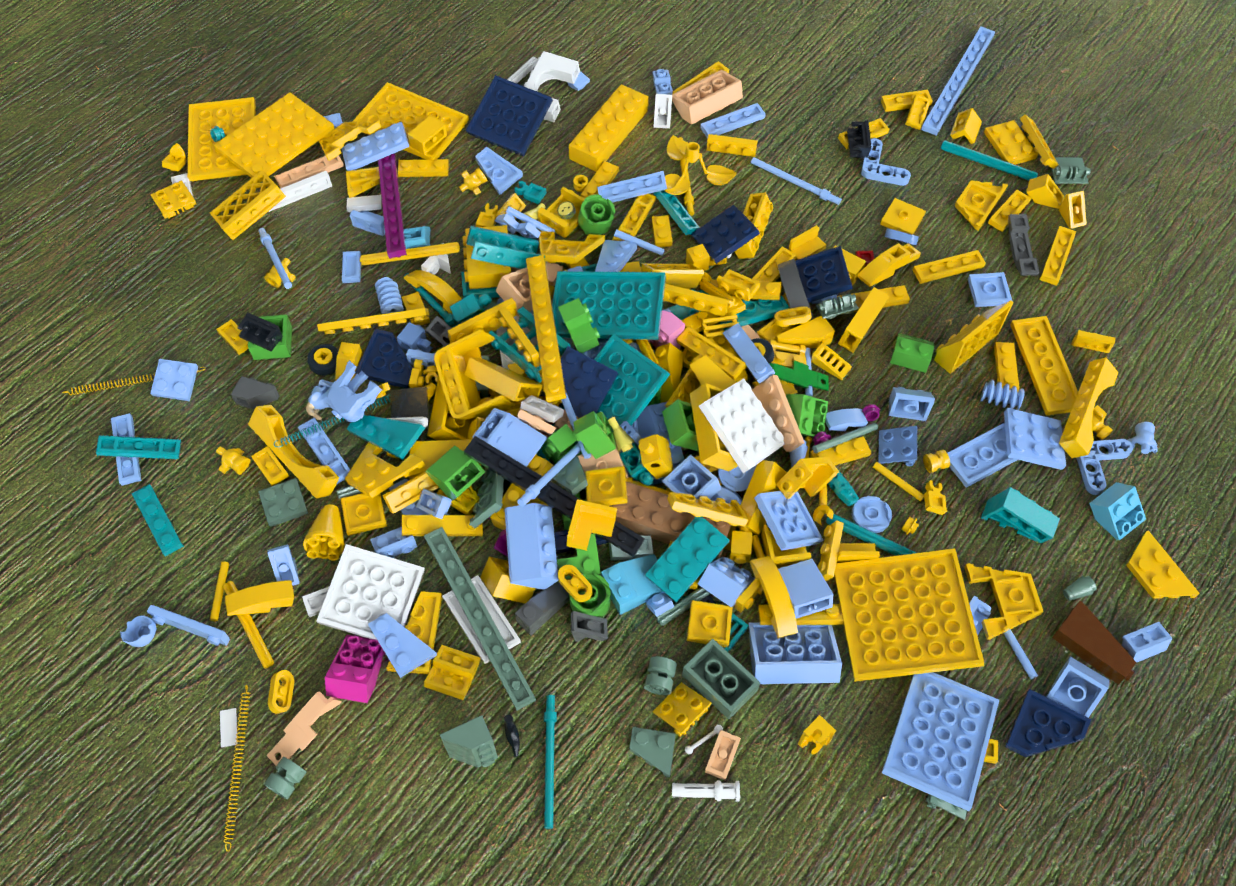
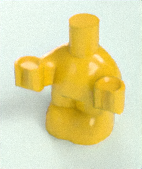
M479 167L471 174L466 170L461 173L464 178V184L459 186V189L462 193L469 189L477 196L481 193L478 186L486 183L488 180Z
M284 258L281 263L290 282H293L296 277L287 268L291 261L288 258ZM273 265L270 272L264 276V279L270 285L279 288L282 280L275 265Z
M220 446L216 450V453L222 456V465L219 467V471L224 474L232 468L237 474L241 475L250 465V459L242 456L244 451L240 448L226 450Z

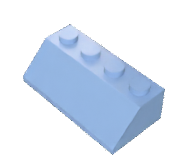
M538 503L526 504L523 507L520 505L506 507L505 523L510 584L545 590L559 581L552 507Z

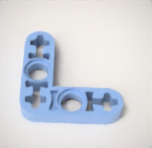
M877 138L871 139L872 147L868 157H874L876 160L864 158L861 171L862 176L866 179L902 186L907 185L911 173L903 168L879 164L883 144ZM882 172H888L890 175L885 176Z
M1126 439L1093 441L1089 455L1076 457L1085 488L1090 494L1099 495L1106 488V480L1099 460L1127 458L1133 450L1131 442ZM1099 447L1107 448L1109 453H1102ZM1086 465H1092L1095 468V472L1088 471Z

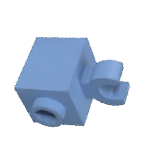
M409 322L397 336L399 346L406 352L408 349H421L423 352L430 353L433 349L430 346L431 342L426 339L425 330L420 325H414Z

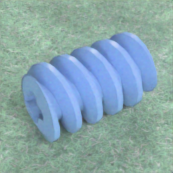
M388 277L379 279L375 283V289L382 314L403 311L404 308L398 284Z
M990 380L988 384L986 382L980 400L983 401L988 397L989 404L994 399L996 406L1003 402V408L1010 404L1011 409L1017 406L1019 410L1024 398V389L1021 388L1017 392V387L1013 386L1009 390V384H1005L1002 388L1001 382L994 385V380Z

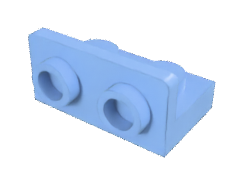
M402 527L370 539L377 554L394 558L402 553H409L417 547L414 536H402Z

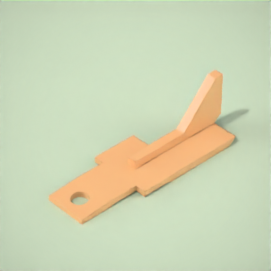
M320 691L317 692L283 730L286 733L285 736L267 754V757L277 765L280 761L276 760L277 753H281V758L286 757L290 759L299 748L303 751L317 735L311 728L312 724L319 716L335 708L342 701L335 697L327 699Z

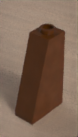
M1079 601L1052 638L1116 684H1120L1124 679L1128 681L1135 672L1132 668L1136 661L1088 607Z

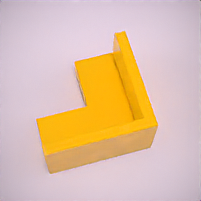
M577 499L567 535V546L587 551L591 533L611 537L617 508Z
M763 525L761 537L765 555L770 556L778 569L811 559V553H807L806 546L781 551L771 530L769 531L767 525Z
M489 556L480 578L492 596L524 604L532 598L536 588L510 584L508 561Z

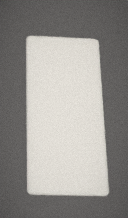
M236 708L220 711L221 747L236 745Z

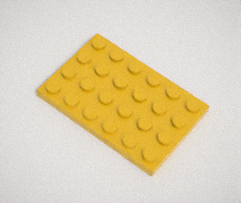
M387 82L352 122L358 121L359 124L368 121L369 124H372L374 121H379L381 127L373 133L390 127L392 124L402 122L408 139V133L431 115L445 124L447 136L425 155L411 147L410 144L409 147L402 150L423 159L434 161L440 157L467 124L469 116Z
M289 92L214 144V148L249 177L253 178L261 170L269 177L335 128L333 123Z
M254 97L189 104L187 175L189 181L247 175L215 150L214 144L217 142L213 141L210 129L218 126L223 129L226 137L255 117L256 101Z

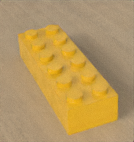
M621 84L569 144V159L597 172L603 162L608 160L648 112L649 96Z

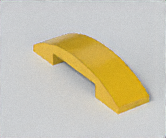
M415 270L404 276V280L415 288L422 286L444 302L443 309L448 313L453 314L450 306L462 300L449 284L432 273Z
M770 556L750 560L756 581L760 580L772 612L771 622L777 638L797 634V623L792 602L775 563Z

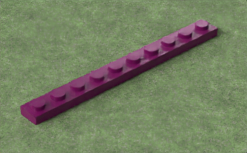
M395 153L378 160L386 247L389 259L407 255Z

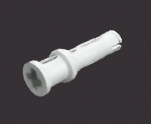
M717 780L714 784L672 783V798H715L717 801H721V799H735L739 802L740 783L739 781H735V783H721L720 780Z

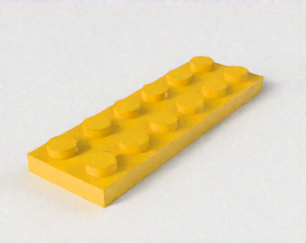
M1047 316L1012 320L1010 326L1045 415L1071 412L1078 390Z

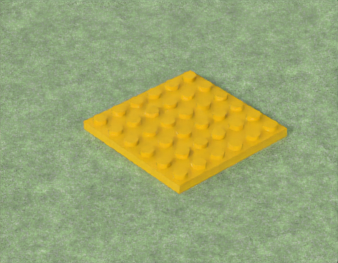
M955 548L836 563L834 577L844 621L854 682L984 666V659Z

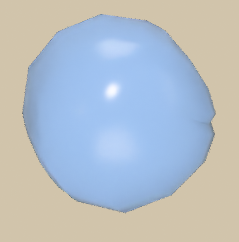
M145 615L137 616L126 623L127 629L124 632H120L123 642L133 647H143L154 638L156 624Z

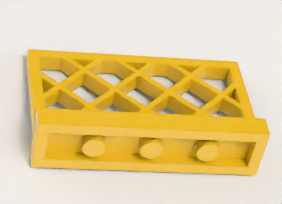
M261 170L211 211L210 214L223 231L234 240L286 196L268 175ZM264 177L263 183H258ZM256 188H261L260 192L255 193ZM248 189H250V193H249V194H245V192H246ZM243 199H247V203L242 204ZM237 200L236 205H231L232 202ZM230 210H234L233 214L228 215ZM224 211L222 216H217L220 212Z

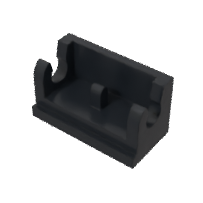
M867 120L865 122H852L851 126H857V128L847 129L850 157L868 158L872 147L869 123Z
M248 312L238 326V329L242 330L239 334L240 338L268 351H272L283 337L278 325Z

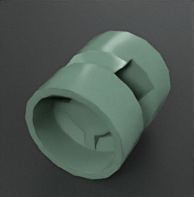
M656 656L650 658L648 667L650 674L646 676L644 688L658 695L671 694L673 686L671 678L675 676L677 663L665 657Z
M282 757L275 767L276 773H271L264 782V785L288 800L295 790L294 784L300 783L307 772L286 757Z

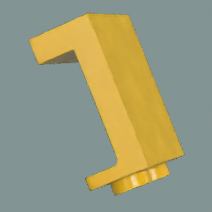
M562 187L561 195L547 210L541 207L537 211L538 221L555 229V233L566 238L579 225L578 214L585 198L577 195L570 189ZM565 202L571 203L573 209L568 215L559 214L558 209L561 204Z
M829 457L803 458L776 485L786 499H790L800 488H804L810 497H814L839 471Z

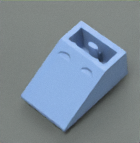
M497 408L491 411L472 437L477 436L526 467L547 439L545 435L515 416Z

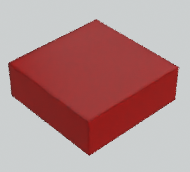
M873 251L855 252V256L866 261L864 268L874 260Z

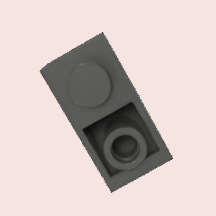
M241 376L231 393L237 405L250 409H255L256 406H262L278 400L280 397L273 384L259 382L255 378Z

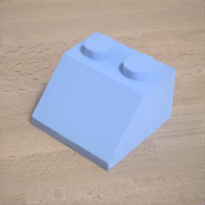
M893 387L889 397L888 416L926 421L935 398L931 392Z
M689 455L662 480L672 492L692 494L696 499H699L700 496H707L711 499L721 490L718 478L692 455Z
M1069 657L1046 697L1089 718L1108 690L1109 679L1074 658Z

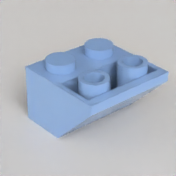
M721 557L708 565L698 585L732 607L735 605L738 597L755 578L746 569H740L734 565L733 560Z

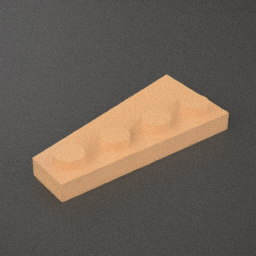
M772 375L753 388L752 391L762 403L767 414L772 418L779 432L782 433L784 437L783 448L786 452H792L805 442L777 375Z

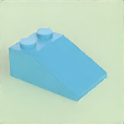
M655 554L620 562L601 571V576L609 584L611 600L620 615L662 592L660 588L645 576L658 560Z

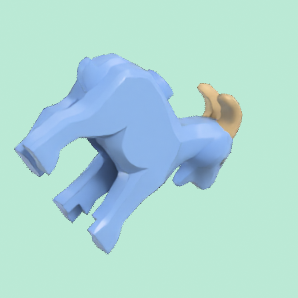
M349 360L343 374L329 389L327 386L322 388L315 386L308 398L306 411L307 414L313 416L316 420H321L322 418L318 415V411L332 407V413L337 418H344L348 422H356L363 417L365 409L374 403L382 389L370 381L368 388L364 392L356 394L355 392L368 376L361 371L351 380L357 367Z

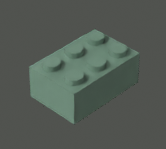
M714 639L683 667L682 676L728 720L758 691L760 682Z

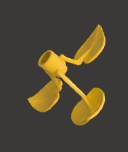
M673 135L667 145V155L673 160L684 158L686 162L681 177L677 174L665 176L667 189L664 191L672 195H680L687 192L690 188V181L684 179L688 163H695L698 159L704 173L707 174V181L711 184L724 185L736 176V172L720 165H710L706 170L702 153H699V144L696 142L688 143Z

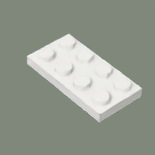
M477 575L472 578L471 581L508 649L521 643L518 635L480 577ZM451 590L442 596L443 600L483 663L490 662L456 596Z

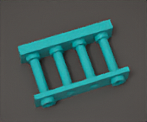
M470 226L466 243L467 245L474 246L471 259L524 269L527 268V258L541 255L536 254L539 246L538 240Z
M521 307L517 310L519 315V322L517 323L521 329L527 327L530 330L525 335L531 340L537 337L534 315L524 307ZM492 330L489 332L495 338L494 341L490 342L494 349L502 351L521 367L530 379L534 378L538 383L542 381L539 371L542 369L541 365L535 367L530 362L528 363L524 355H520L517 352L518 348L515 343L511 346L505 341L510 338L507 331L500 336ZM557 334L559 353L561 357L564 354L567 346H571L567 341H565L562 337H560ZM536 344L534 347L539 352L538 344Z

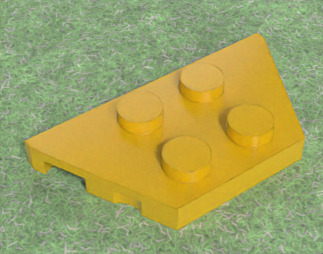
M971 180L956 201L955 207L979 231L1006 191L1008 184L993 186L992 182Z
M1146 531L1135 548L1132 557L1126 564L1129 570L1151 598L1197 597L1200 594L1150 531Z

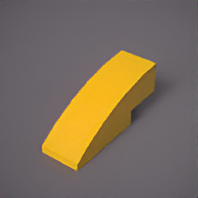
M291 580L265 583L225 596L227 616L268 613L271 608L292 606L294 600Z

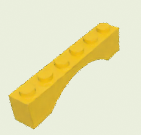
M1106 357L1089 363L1059 441L1061 447L1071 458L1089 455L1094 441L1092 417L1096 400L1103 390L1114 386L1118 371Z
M272 405L256 406L248 425L315 498L331 496L339 480L337 474L328 465H319L306 459L294 447L290 438V443L288 442V434L283 418Z

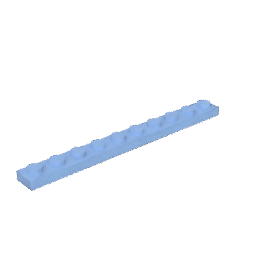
M984 27L979 28L921 130L937 136L994 37L995 31Z

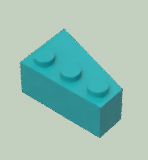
M1011 487L988 499L981 519L986 521L990 518L1000 522L999 526L1003 528L1006 525L1018 530L1017 534L1039 543L1054 537L1060 520L1051 511L1044 509L1036 504L1035 501L1028 499L1018 490Z

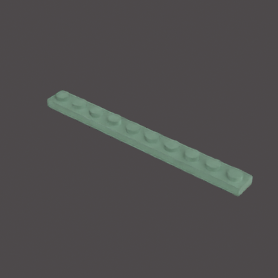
M443 527L424 535L430 550L516 711L536 701L534 694Z

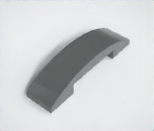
M1009 214V240L1016 268L1021 276L1039 275L1037 259L1033 258L1028 237V230L1030 228L1027 214Z
M795 259L778 264L779 274L790 308L802 306L810 308ZM811 311V316H812V317H811L810 320H813V319H814L813 314H812V311Z

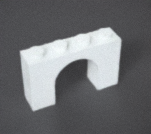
M543 51L541 57L537 59L535 68L531 70L530 77L525 82L524 87L538 91L539 86L543 82L551 79L574 84L580 73L578 61ZM552 98L553 102L544 120L555 122L561 109L559 101Z

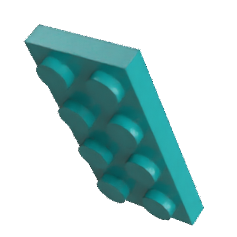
M702 516L695 517L645 576L677 603L730 540Z

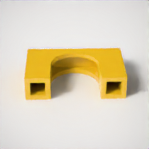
M507 225L479 227L508 234ZM470 228L465 229L466 236H462L463 246H466V248H463L464 258H467L464 259V269L467 270L464 272L465 282H469L470 289L497 287L502 276L511 273V267L471 259L474 246L467 245L466 241Z

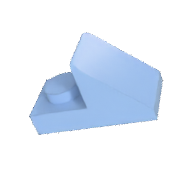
M423 489L417 508L442 519L444 515H447L452 500Z
M289 545L269 549L267 553L276 581L291 580L292 586L300 584L295 558H292Z

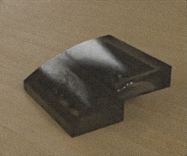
M427 387L390 391L391 418L427 417L429 426Z

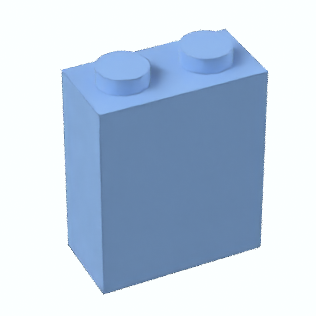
M813 559L800 561L778 569L789 593L796 619L833 607V593Z

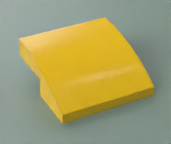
M441 645L437 656L433 660V666L424 681V687L464 700L479 666L480 657Z

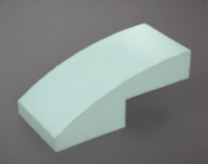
M641 536L645 540L634 557L609 543L610 559L629 560L653 555L651 536Z

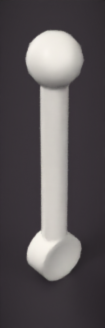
M716 725L714 730L691 746H686L685 752L692 754L693 749L715 734H719L720 730L723 731V727Z

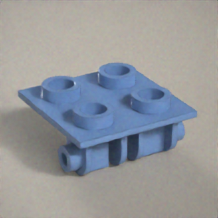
M917 426L879 430L878 462L884 464L904 461L906 466H913V463L917 460Z

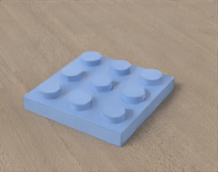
M1007 408L1004 411L1007 456L1009 458L1060 470L1065 468V451L1059 444L1062 436L1061 420Z
M781 491L759 493L754 497L781 551L816 545L823 541L798 491L790 499H786Z

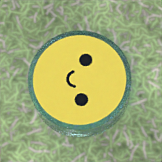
M563 202L559 205L557 211L562 219H570L574 216L576 210L571 202Z

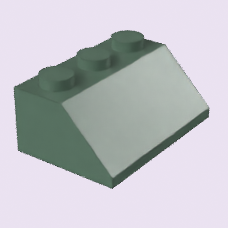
M482 715L440 734L449 758L475 767L490 766L498 758L493 739Z

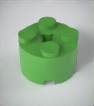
M597 194L585 198L578 214V224L586 235H602L609 231L615 214L613 203L608 198L606 200Z
M582 574L592 586V596L586 602H578L569 594L570 608L572 611L602 618L608 612L611 604L609 584L598 574ZM580 590L578 593L580 595L585 594V591Z

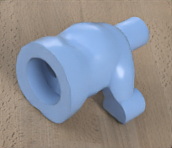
M1150 422L1138 423L1135 426L1136 436L1128 439L1133 448L1136 443L1140 444L1143 454H1148L1151 451L1153 453L1157 452V443L1154 440V424Z

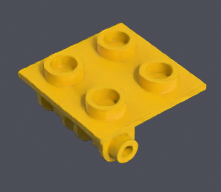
M182 180L150 194L164 219H170L175 216V211L177 214H180L178 209L185 212L184 209L188 210L196 205L195 199Z
M681 682L653 710V713L675 728L674 732L680 737L686 734L690 725H695L694 721L698 722L699 718L705 712H708L711 702Z

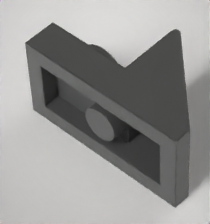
M572 611L571 633L575 641L578 642L586 637L599 641L608 639L607 619Z

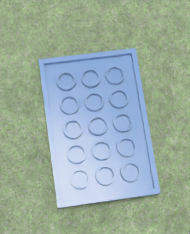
M934 672L914 674L882 774L970 811L999 699Z

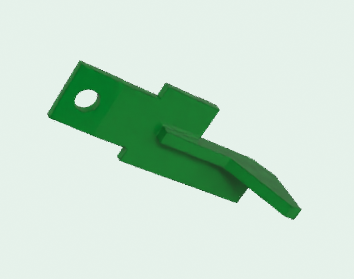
M794 360L792 361V369L776 363L769 364L775 372L774 375H777L780 380L804 388L812 386L829 391V376L809 370V366Z

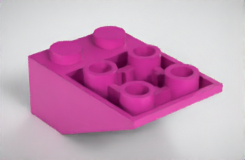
M346 635L325 676L326 696L368 703L375 688L385 653L377 640Z

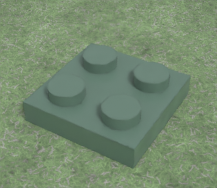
M297 478L258 491L270 527L308 514Z

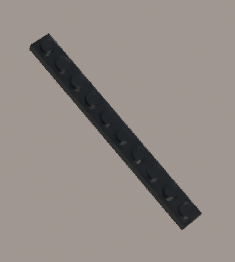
M474 436L464 450L465 455L524 491L543 477L477 436ZM551 481L540 490V494L536 497L571 520L577 499L580 500ZM615 521L611 537L596 534L632 557L636 555L645 538Z

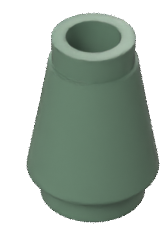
M1081 576L1064 589L1063 594L1070 601L1092 595L1097 588L1090 576Z

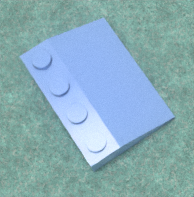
M760 622L748 623L752 673L760 684L840 683L842 661L832 625H797V634L777 638L773 625H760Z

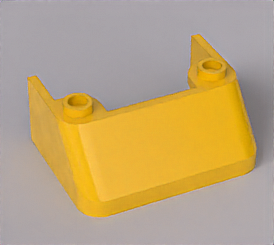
M481 329L439 349L434 355L435 365L450 414L459 420L488 417L494 408L503 411L516 405L515 401L502 395L494 399L490 397L481 399L475 380L464 375L469 358H481L480 347L495 340L494 336Z

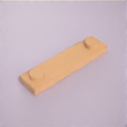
M339 155L330 161L324 156L274 177L281 189L324 171L329 173L344 167V164Z

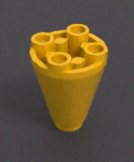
M332 504L325 505L306 534L303 546L309 558L336 561L343 553L345 543L341 516L337 506Z

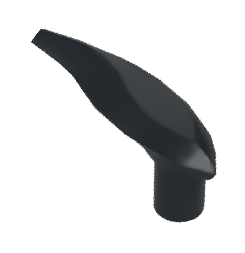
M508 714L504 717L505 734L512 747L514 757H518L520 747L519 732L512 715Z

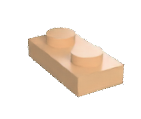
M720 730L705 773L726 781L741 738Z

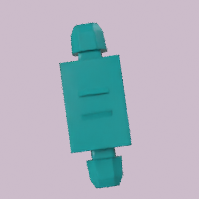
M472 293L450 306L453 314L450 313L444 320L449 326H453L457 322L461 324L485 311L483 306L489 305L492 299L487 293L479 297Z
M633 443L632 449L620 453L621 459L633 478L649 486L653 483V477L642 464L639 447ZM635 459H638V460H639L638 463H637L638 466H635V464H636V460H635Z

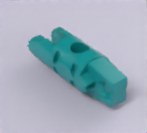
M840 471L828 483L834 493L847 506H851L858 501L859 497Z

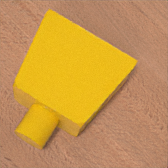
M657 434L639 440L643 466L656 479L668 476L674 470L669 440Z

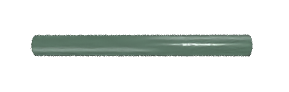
M872 423L813 446V451L818 453L877 430L878 425Z

